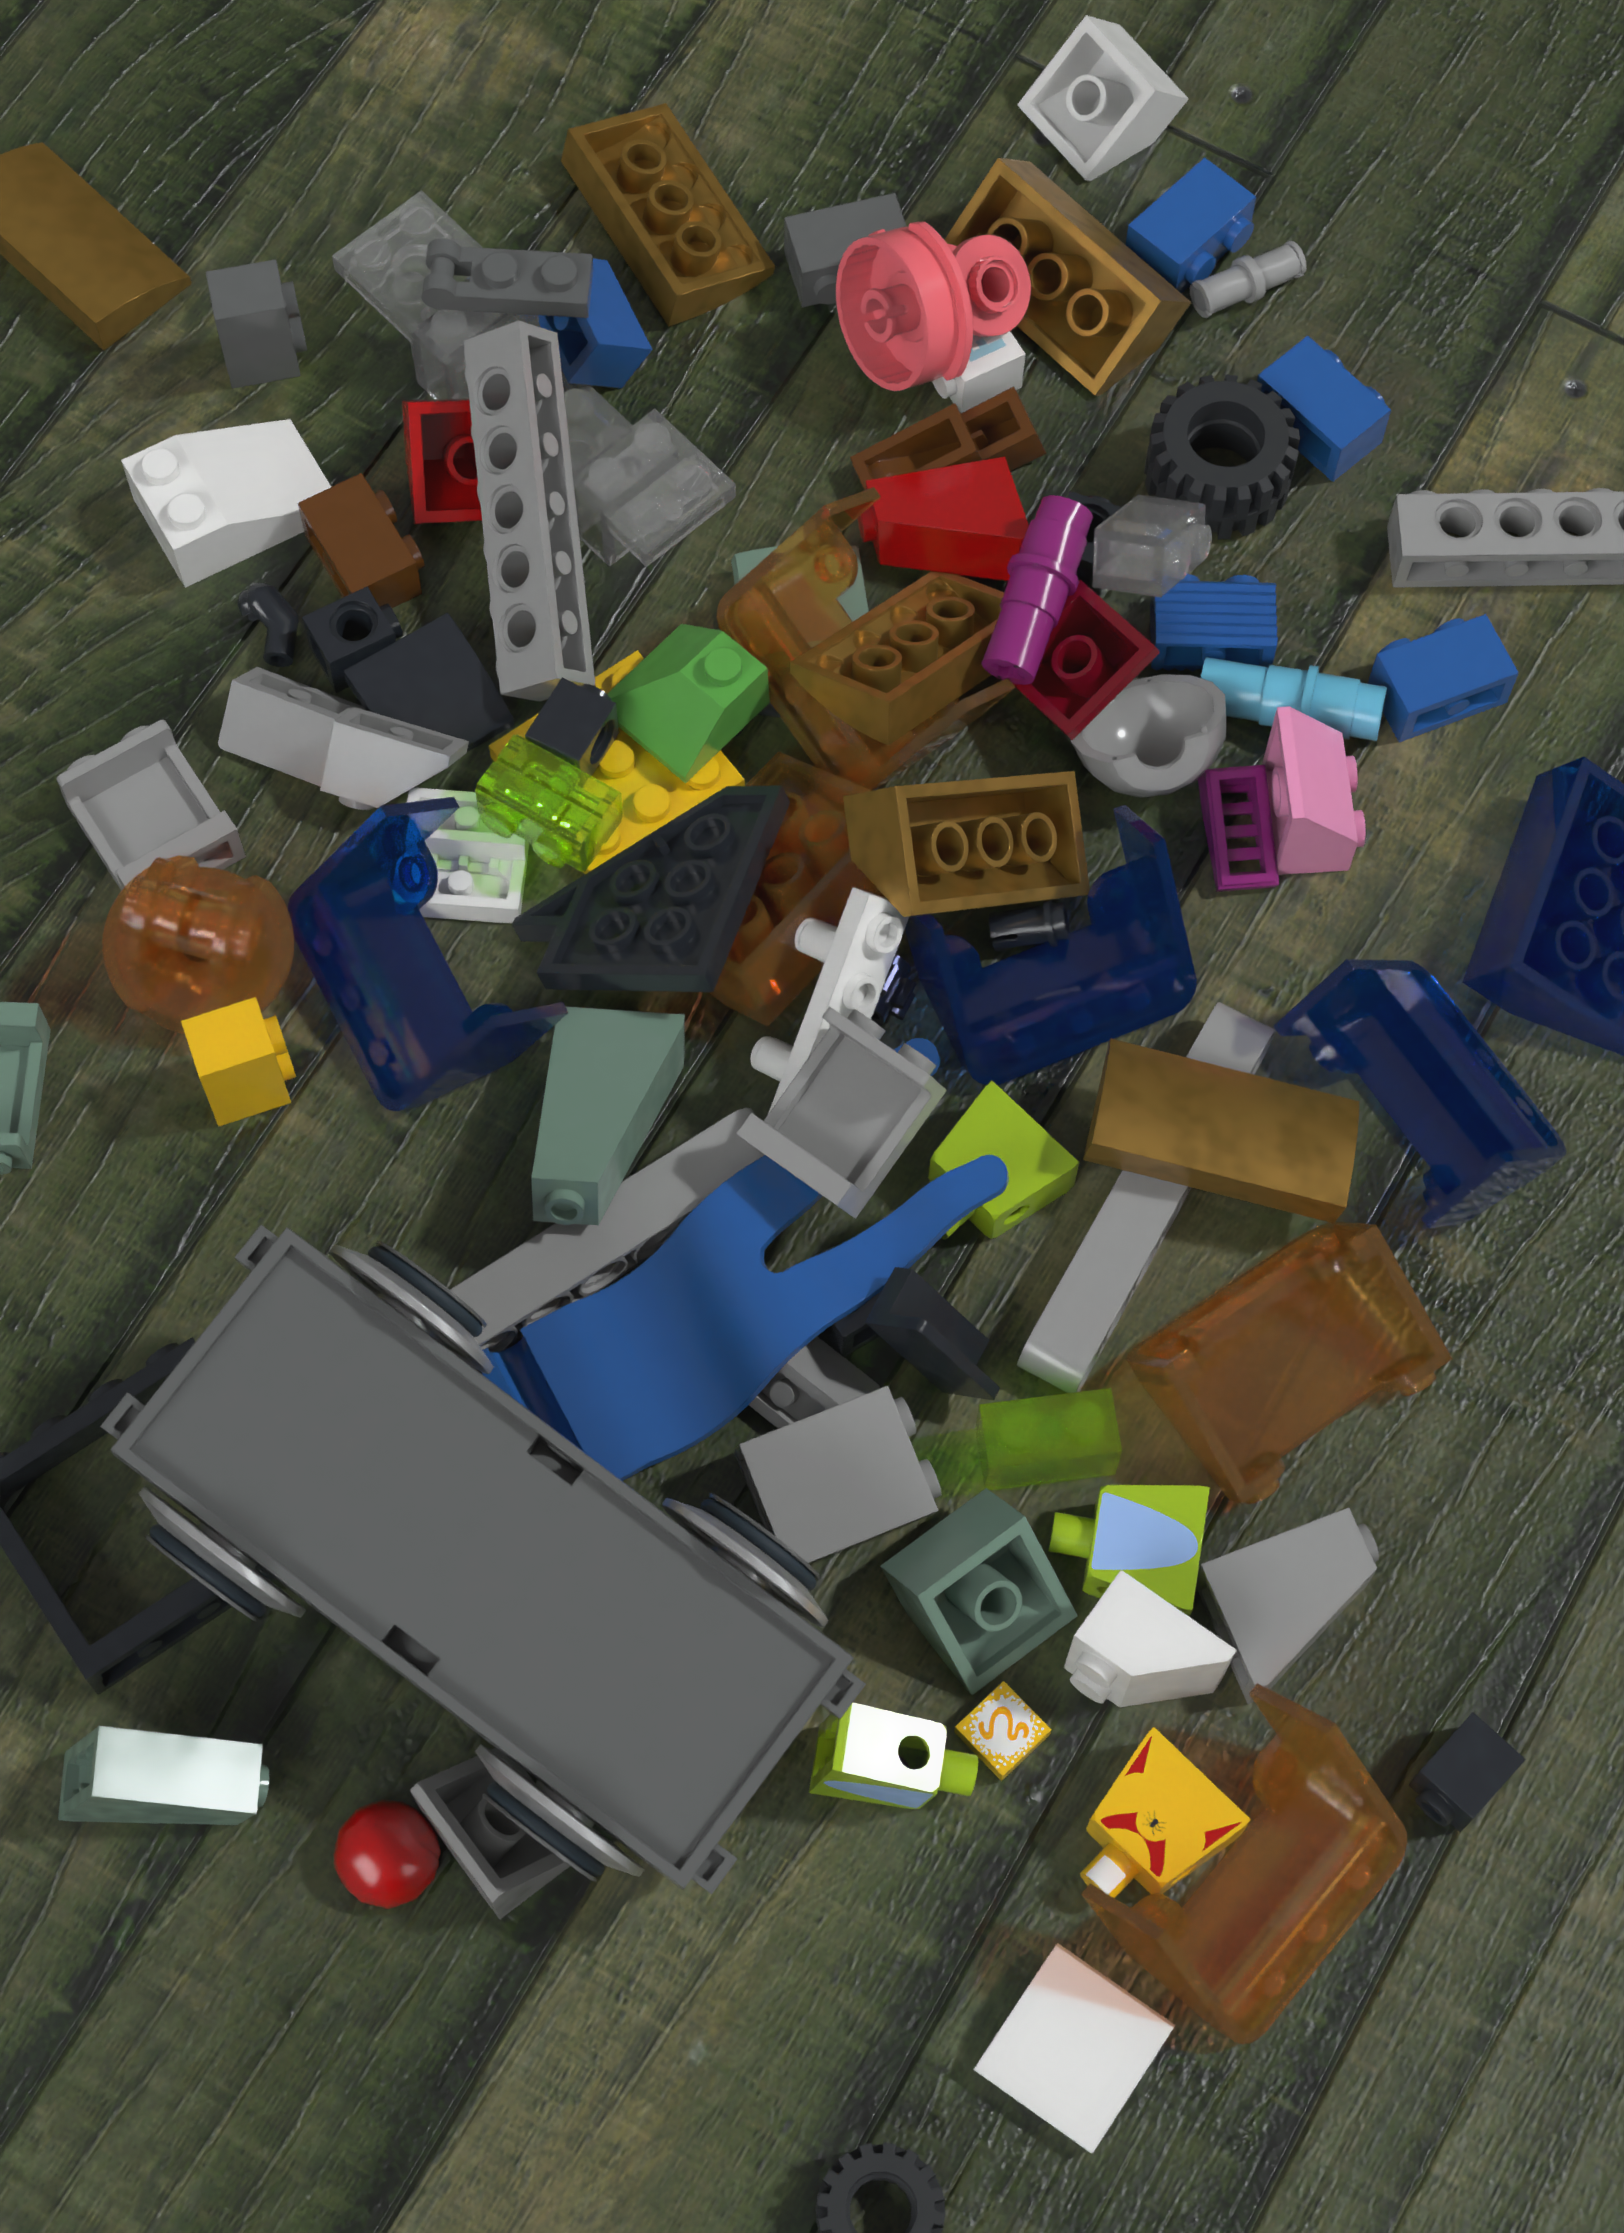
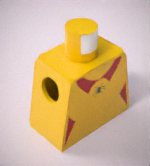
M1153 1727L1142 1740L1090 1818L1086 1830L1103 1847V1850L1080 1872V1876L1088 1887L1107 1903H1111L1134 1878L1151 1895L1157 1898L1233 1843L1244 1832L1251 1819Z

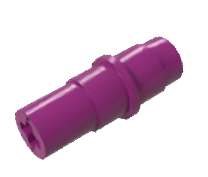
M1049 495L1043 497L1034 520H1031L1019 553L1012 555L1009 560L1007 570L1010 578L1000 602L1001 611L981 663L988 673L999 679L1021 685L1031 684L1034 681L1052 629L1058 624L1066 599L1077 590L1079 580L1076 572L1087 544L1086 535L1093 519L1090 510L1079 502L1062 496Z

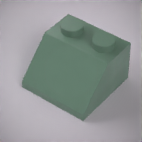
M987 1488L880 1566L909 1618L965 1690L971 1695L1078 1616L1026 1517Z

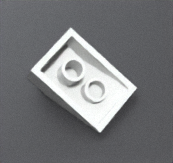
M290 419L174 435L121 460L133 499L185 588L304 532L298 503L331 487Z

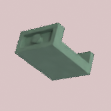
M0 1002V1175L10 1173L11 1168L32 1169L51 1031L38 1003Z

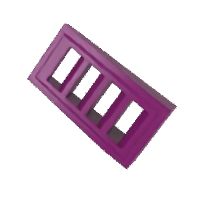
M1266 765L1207 769L1198 778V786L1216 892L1277 887L1279 885ZM1247 792L1248 802L1222 804L1221 794ZM1251 815L1252 824L1224 826L1223 817ZM1255 837L1256 847L1227 849L1226 839ZM1259 859L1261 871L1230 873L1229 862Z

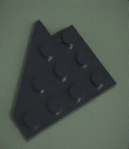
M782 785L726 786L517 916L512 923V927L521 941L550 942L537 970V975L545 989L714 992L790 804Z

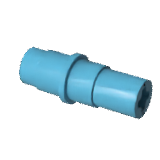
M1205 658L1201 679L1213 682L1225 694L1226 716L1258 721L1259 725L1272 727L1277 707L1290 706L1342 732L1343 739L1349 740L1350 737L1377 741L1387 687L1360 683V679L1319 673V666L1310 665L1308 671L1275 665L1263 667Z

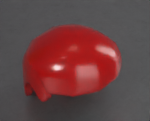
M381 1799L357 1808L339 1828L333 1857L334 1866L340 1881L351 1894L362 1903L390 1909L416 1900L431 1884L439 1867L438 1859L441 1851L439 1840L432 1826L418 1809L402 1801Z

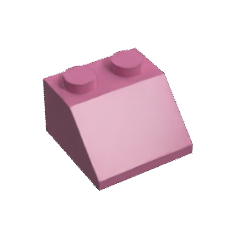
M1290 706L1277 707L1262 765H1266L1278 875L1349 871L1356 848L1364 847L1366 836L1363 811L1353 810L1351 796L1352 792H1356L1358 782L1356 759L1354 756H1346L1342 732Z

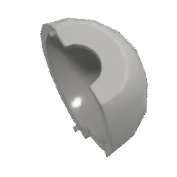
M1162 674L1132 680L1071 740V743L1087 770L1114 792L1140 798L1171 794L1195 782L1216 761L1226 738L1225 694L1213 682L1192 675Z

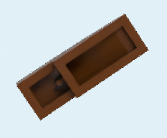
M1013 386L963 413L959 411L954 403L851 456L850 459L866 493L865 480L999 457L1006 458L1009 470L1011 471L1047 453L1023 402Z

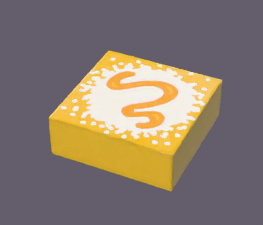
M1003 1681L955 1726L954 1733L1002 1781L1050 1735L1051 1729Z

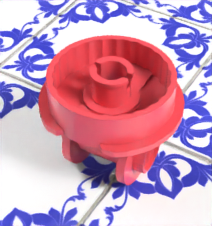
M926 222L910 223L909 227H900L889 231L881 229L869 234L867 237L854 241L841 258L836 279L838 317L848 348L859 367L874 383L892 391L904 390L937 380L941 377L949 381L962 376L969 361L973 335L992 337L1011 331L1025 315L1031 293L1030 276L1026 263L1019 251L1010 242L998 236L982 235L969 238L955 246L947 244L941 235Z

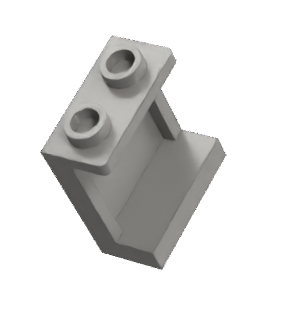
M159 720L150 726H140L131 730L122 738L121 742L97 755H87L79 758L69 766L67 771L56 778L69 810L137 916L146 913L246 857L236 826L225 810L219 811L176 745L172 731L165 720Z
M829 1006L822 1016L830 1024L828 1031L763 1121L751 1113L736 1134L856 1219L947 1090L930 1076L936 1065L917 1050L904 1043L897 1053L880 1041L886 1031L867 1016L853 1009L846 1018Z
M888 1386L741 1443L734 1450L764 1528L791 1548L808 1564L934 1514L938 1511L934 1499L942 1495L939 1481L928 1459L918 1461L909 1436L916 1434V1426L910 1409L903 1397L893 1399Z

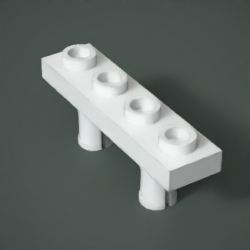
M852 887L838 927L816 918H807L799 925L794 939L795 947L798 951L823 962L824 965L794 1046L777 1038L765 1036L760 1038L752 1049L750 1057L752 1067L780 1081L769 1112L828 1031L830 1024L822 1016L829 1006L846 1018L853 1009H856L871 1019L909 916L903 917L887 898Z

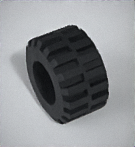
M1225 374L1224 381H1215L1213 375L1200 377L1198 386L1194 387L1190 382L1180 385L1177 388L1176 397L1168 395L1161 403L1160 412L1155 413L1144 474H1147L1146 489L1148 495H1156L1154 506L1161 515L1167 512L1172 513L1170 523L1179 529H1182L1186 524L1194 527L1192 535L1205 538L1206 531L1217 532L1218 539H1231L1232 531L1236 530L1242 536L1249 535L1255 532L1257 522L1263 526L1270 523L1274 519L1276 509L1281 510L1287 500L1299 454V429L1293 428L1295 417L1290 408L1280 409L1282 398L1274 391L1264 394L1261 392L1262 384L1252 379L1246 385L1238 383V376ZM1211 447L1225 448L1242 456L1247 463L1234 467L1217 466L1203 460L1195 452Z

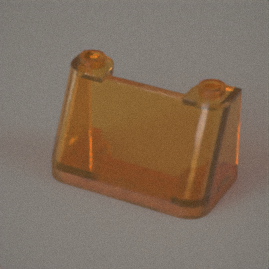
M1328 1222L1297 1237L1142 1341L1127 1354L1126 1360L1138 1381L1226 1497L1238 1503L1253 1504L1267 1498L1280 1487L1278 1478L1286 1467L1281 1457L1377 1391L1395 1392L1399 1390L1402 1396H1409L1422 1391L1436 1380L1437 1376L1434 1371L1452 1360V1357L1377 1225Z

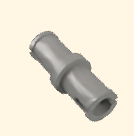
M1288 241L1283 246L1252 258L1251 256L1244 255L1235 259L1232 262L1231 268L1192 283L1193 285L1190 286V297L1194 308L1199 315L1207 318L1213 315V313L1244 300L1247 303H1253L1264 297L1266 290L1304 275L1303 273L1306 272L1307 267L1302 249L1294 241Z

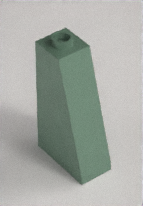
M558 1006L531 1177L533 1221L554 1222L562 1225L584 1224L599 1226L684 1067V1014Z

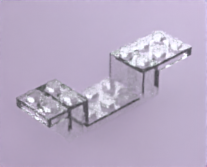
M421 190L332 255L334 269L410 341L417 383L434 399L469 398L468 385L465 378L466 362L463 341L516 321L540 327L539 316L441 310L429 307L422 301L423 279L430 275V269L425 264L427 246L432 240L444 238L458 243L461 247H483ZM453 276L456 281L470 282V276ZM561 369L579 538L609 567L629 551L645 567H648L736 497V484L656 409L632 425L590 385L568 383Z

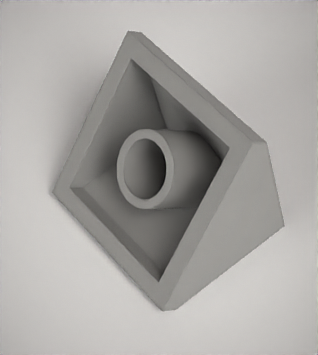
M497 1748L490 1750L534 1782L521 1766ZM476 1756L417 1782L410 1791L421 1813L428 1819L432 1828L497 1917L501 1919L570 1867V1865L516 1825L482 1796L483 1793L487 1794L488 1786L496 1781L479 1756Z

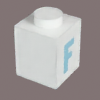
M1010 331L992 337L973 335L969 361L962 376L949 381L941 377L932 382L939 395L944 399L949 397L957 405L959 411L963 413L1013 386L1016 390L1022 388L1025 352Z

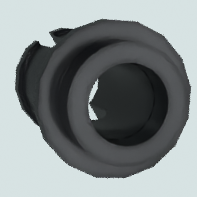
M1052 899L1044 900L1042 906L1003 912L992 911L989 913L991 938L995 937L996 939L992 943L996 952L1007 948L1049 942L1051 948H1056L1059 946V941L1070 939L1069 919L1064 902L1053 904Z

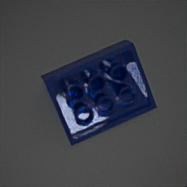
M1583 756L1536 776L1462 983L1512 1015L1624 1056V784Z

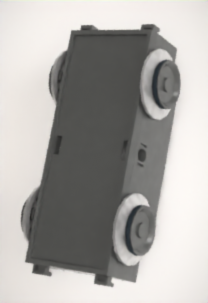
M260 1225L235 1256L237 1262L250 1270L251 1273L146 1405H143L127 1392L100 1426L118 1440L111 1448L114 1456L201 1521L199 1525L195 1524L155 1493L143 1487L139 1495L159 1523L151 1527L150 1536L146 1534L145 1538L191 1576L256 1623L259 1620L257 1617L265 1613V1605L301 1618L306 1610L254 1569L258 1565L538 1779L536 1783L532 1782L481 1744L475 1751L496 1781L488 1786L487 1794L483 1793L482 1796L516 1825L590 1880L597 1881L595 1876L603 1874L604 1865L638 1877L644 1871L632 1858L592 1828L595 1823L681 1890L692 1879L712 1894L737 1861V1858L720 1846L718 1842L819 1705L826 1708L836 1718L841 1719L866 1685L846 1669L854 1657L805 1620L807 1619L822 1628L828 1622L827 1617L808 1591L815 1588L816 1580L821 1579L819 1573L772 1533L714 1494H708L709 1499L702 1501L701 1509L666 1498L661 1505L671 1516L669 1517L483 1376L477 1370L489 1374L494 1366L474 1337L481 1335L482 1327L487 1326L486 1322L442 1283L389 1245L377 1241L375 1243L376 1246L369 1250L368 1256L339 1245H334L329 1253L343 1267L341 1268L293 1230L286 1227L278 1238L263 1225Z

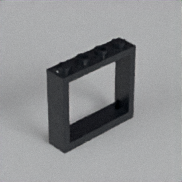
M193 1337L180 1345L178 1343H171L158 1349L147 1359L146 1367L124 1381L122 1379H114L103 1384L90 1395L89 1403L67 1417L59 1415L48 1419L33 1431L31 1440L9 1454L7 1452H0V1501L107 1434L108 1432L100 1426L127 1392L143 1405H146L195 1344ZM0 1505V1545L84 1678L98 1695L233 1607L197 1579L192 1578L90 1645ZM258 1565L255 1566L254 1569L268 1580L273 1581L275 1579Z

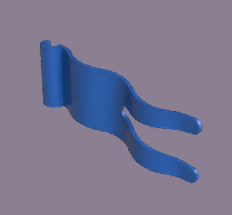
M923 1038L907 1041V1045L917 1050L936 1065L930 1076H933L940 1065V1057L934 1044ZM903 1044L893 1050L898 1053ZM764 1155L739 1170L710 1193L680 1223L663 1245L630 1274L595 1294L565 1305L521 1328L520 1331L523 1338L512 1347L500 1352H490L488 1347L484 1349V1353L494 1368L489 1374H482L623 1481L652 1465L686 1451L730 1422L756 1398L781 1368L803 1347L828 1327L857 1310L882 1291L895 1267L909 1269L959 1220L1002 1194L1008 1185V1170L1005 1163L995 1155L981 1156L934 1179L891 1214L850 1240L800 1262L783 1272L773 1273L767 1269L764 1262L766 1247L782 1231L807 1212L822 1195Z

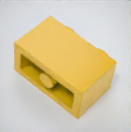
M256 997L181 1021L198 1076L218 1127L291 1103L284 1081L296 1078V1074L276 1015L263 1019Z

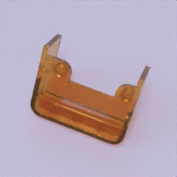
M874 487L824 505L721 598L717 608V621L720 630L725 632L768 668L770 703L829 787L842 797L877 789L951 740L1015 688L1010 679L1007 678L961 701L957 698L887 746L856 730L835 716L810 695L790 673L791 661L853 622L837 600L852 587L858 574V562L855 552L841 532L881 498Z
M1258 1683L1249 1692V1695L1276 1732L1275 1737L1258 1754L1253 1767V1788L1265 1807L1186 1904L1181 1908L1176 1901L1168 1896L1155 1893L1144 1897L1132 1908H1129L1092 1884H1089L1081 1894L1130 1957L1210 2026L1238 2044L1252 2043L1269 2029L1395 1872L1404 1857L1407 1846V1833L1403 1823L1337 1725Z

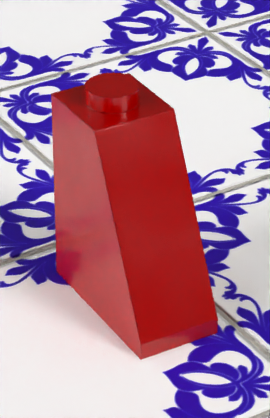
M1005 457L865 480L867 505L857 507L858 524L862 541H873L880 565L1009 581L1010 575L1007 570L1009 560L1012 555L1019 553L1029 524Z

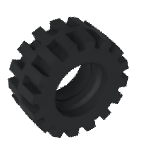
M886 2142L884 2144L872 2145V2143L861 2145L859 2148L847 2152L840 2157L832 2168L829 2169L822 2181L816 2204V2222L819 2233H858L850 2219V2204L853 2195L861 2186L878 2180H886L896 2184L905 2192L911 2204V2220L904 2233H942L946 2212L942 2186L940 2187L936 2174L930 2165H926L919 2158V2155L910 2149L905 2150L897 2147L896 2144Z

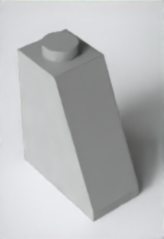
M1350 1508L1343 1509L1200 1565L1196 1588L1217 1636L1236 1649L1230 1665L1247 1704L1260 1700L1362 1592L1377 1570L1375 1562L1379 1560V1552L1374 1537L1364 1523L1356 1524Z

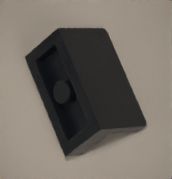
M895 1267L865 1323L943 1393L994 1401L1000 1387L976 1366L990 1340L913 1269Z

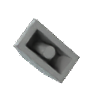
M353 707L333 721L320 791L339 796V802L350 808L359 810L379 808L447 769L467 753L469 741Z

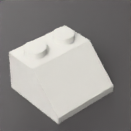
M1086 15L1017 106L1085 180L1092 181L1153 144L1189 98L1119 24Z
M1121 1570L1074 1635L1064 1669L1073 1674L1070 1678L1073 1686L1091 1700L1102 1704L1107 1698L1118 1707L1213 1693L1220 1684L1236 1649Z

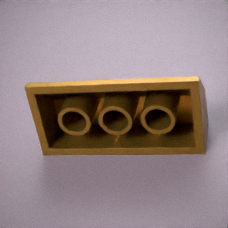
M998 158L945 238L947 244L958 246L963 241L972 237L994 235L1007 240L1019 251L1029 272L1031 293L1026 313L1017 327L1095 396H1101L1156 352L1191 303L1029 161Z
M1075 771L894 786L843 796L851 860L903 917L1091 895Z

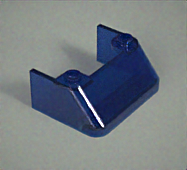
M454 797L380 806L294 891L288 903L287 919L290 931L375 1097L382 1106L391 1111H402L420 1107L513 1062L568 1014L563 1002L514 1012L507 1005L495 1002L481 1005L472 1012L420 912V909L433 897L438 883L437 866L425 840L459 808Z
M1126 805L1113 809L1126 864L1103 873L1095 880L1087 897V906L1092 925L1070 933V939L1059 941L1058 947L1051 948L1049 942L982 968L975 948L962 937L955 935L945 936L942 926L931 914L909 916L905 930L919 980L961 1065L977 1082L988 1085L991 1081L996 1085L1003 1084L1110 1041L1111 1038H1117L1172 1016L1183 1010L1192 1000L1197 987V978L1165 839Z
M1346 959L1273 1026L1280 1036L1307 1035L1312 1041L1309 1044L1311 1054L1326 1070L1335 1072L1339 1069L1347 1074H1358L1426 1161L1430 1169L1423 1175V1182L1426 1190L1423 1191V1197L1431 1210L1421 1217V1220L1428 1229L1467 1223L1545 1173L1567 1153L1561 1137L1438 981L1416 962L1410 960Z

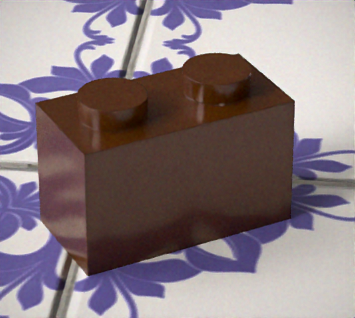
M362 473L298 503L305 536L342 598L368 586L379 607L388 603L391 608H394L422 594L418 570L424 568L425 564L420 550L409 534L401 538L393 525L397 523V517L387 495L383 490L374 493Z

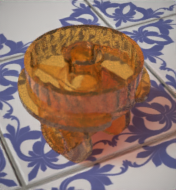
M180 855L167 859L157 857L150 867L135 876L124 887L109 911L103 933L104 964L112 986L120 999L128 1008L142 1014L144 1013L157 1024L185 1034L181 1023L182 1020L253 997L257 998L262 1013L283 988L291 970L295 948L294 931L289 911L279 892L270 881L257 875H253L245 880L225 870L199 867L194 857ZM183 953L207 959V961L193 962L187 959Z

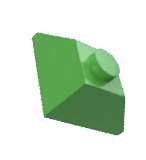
M680 624L607 695L616 703L618 727L686 784L770 703L768 668L722 630Z

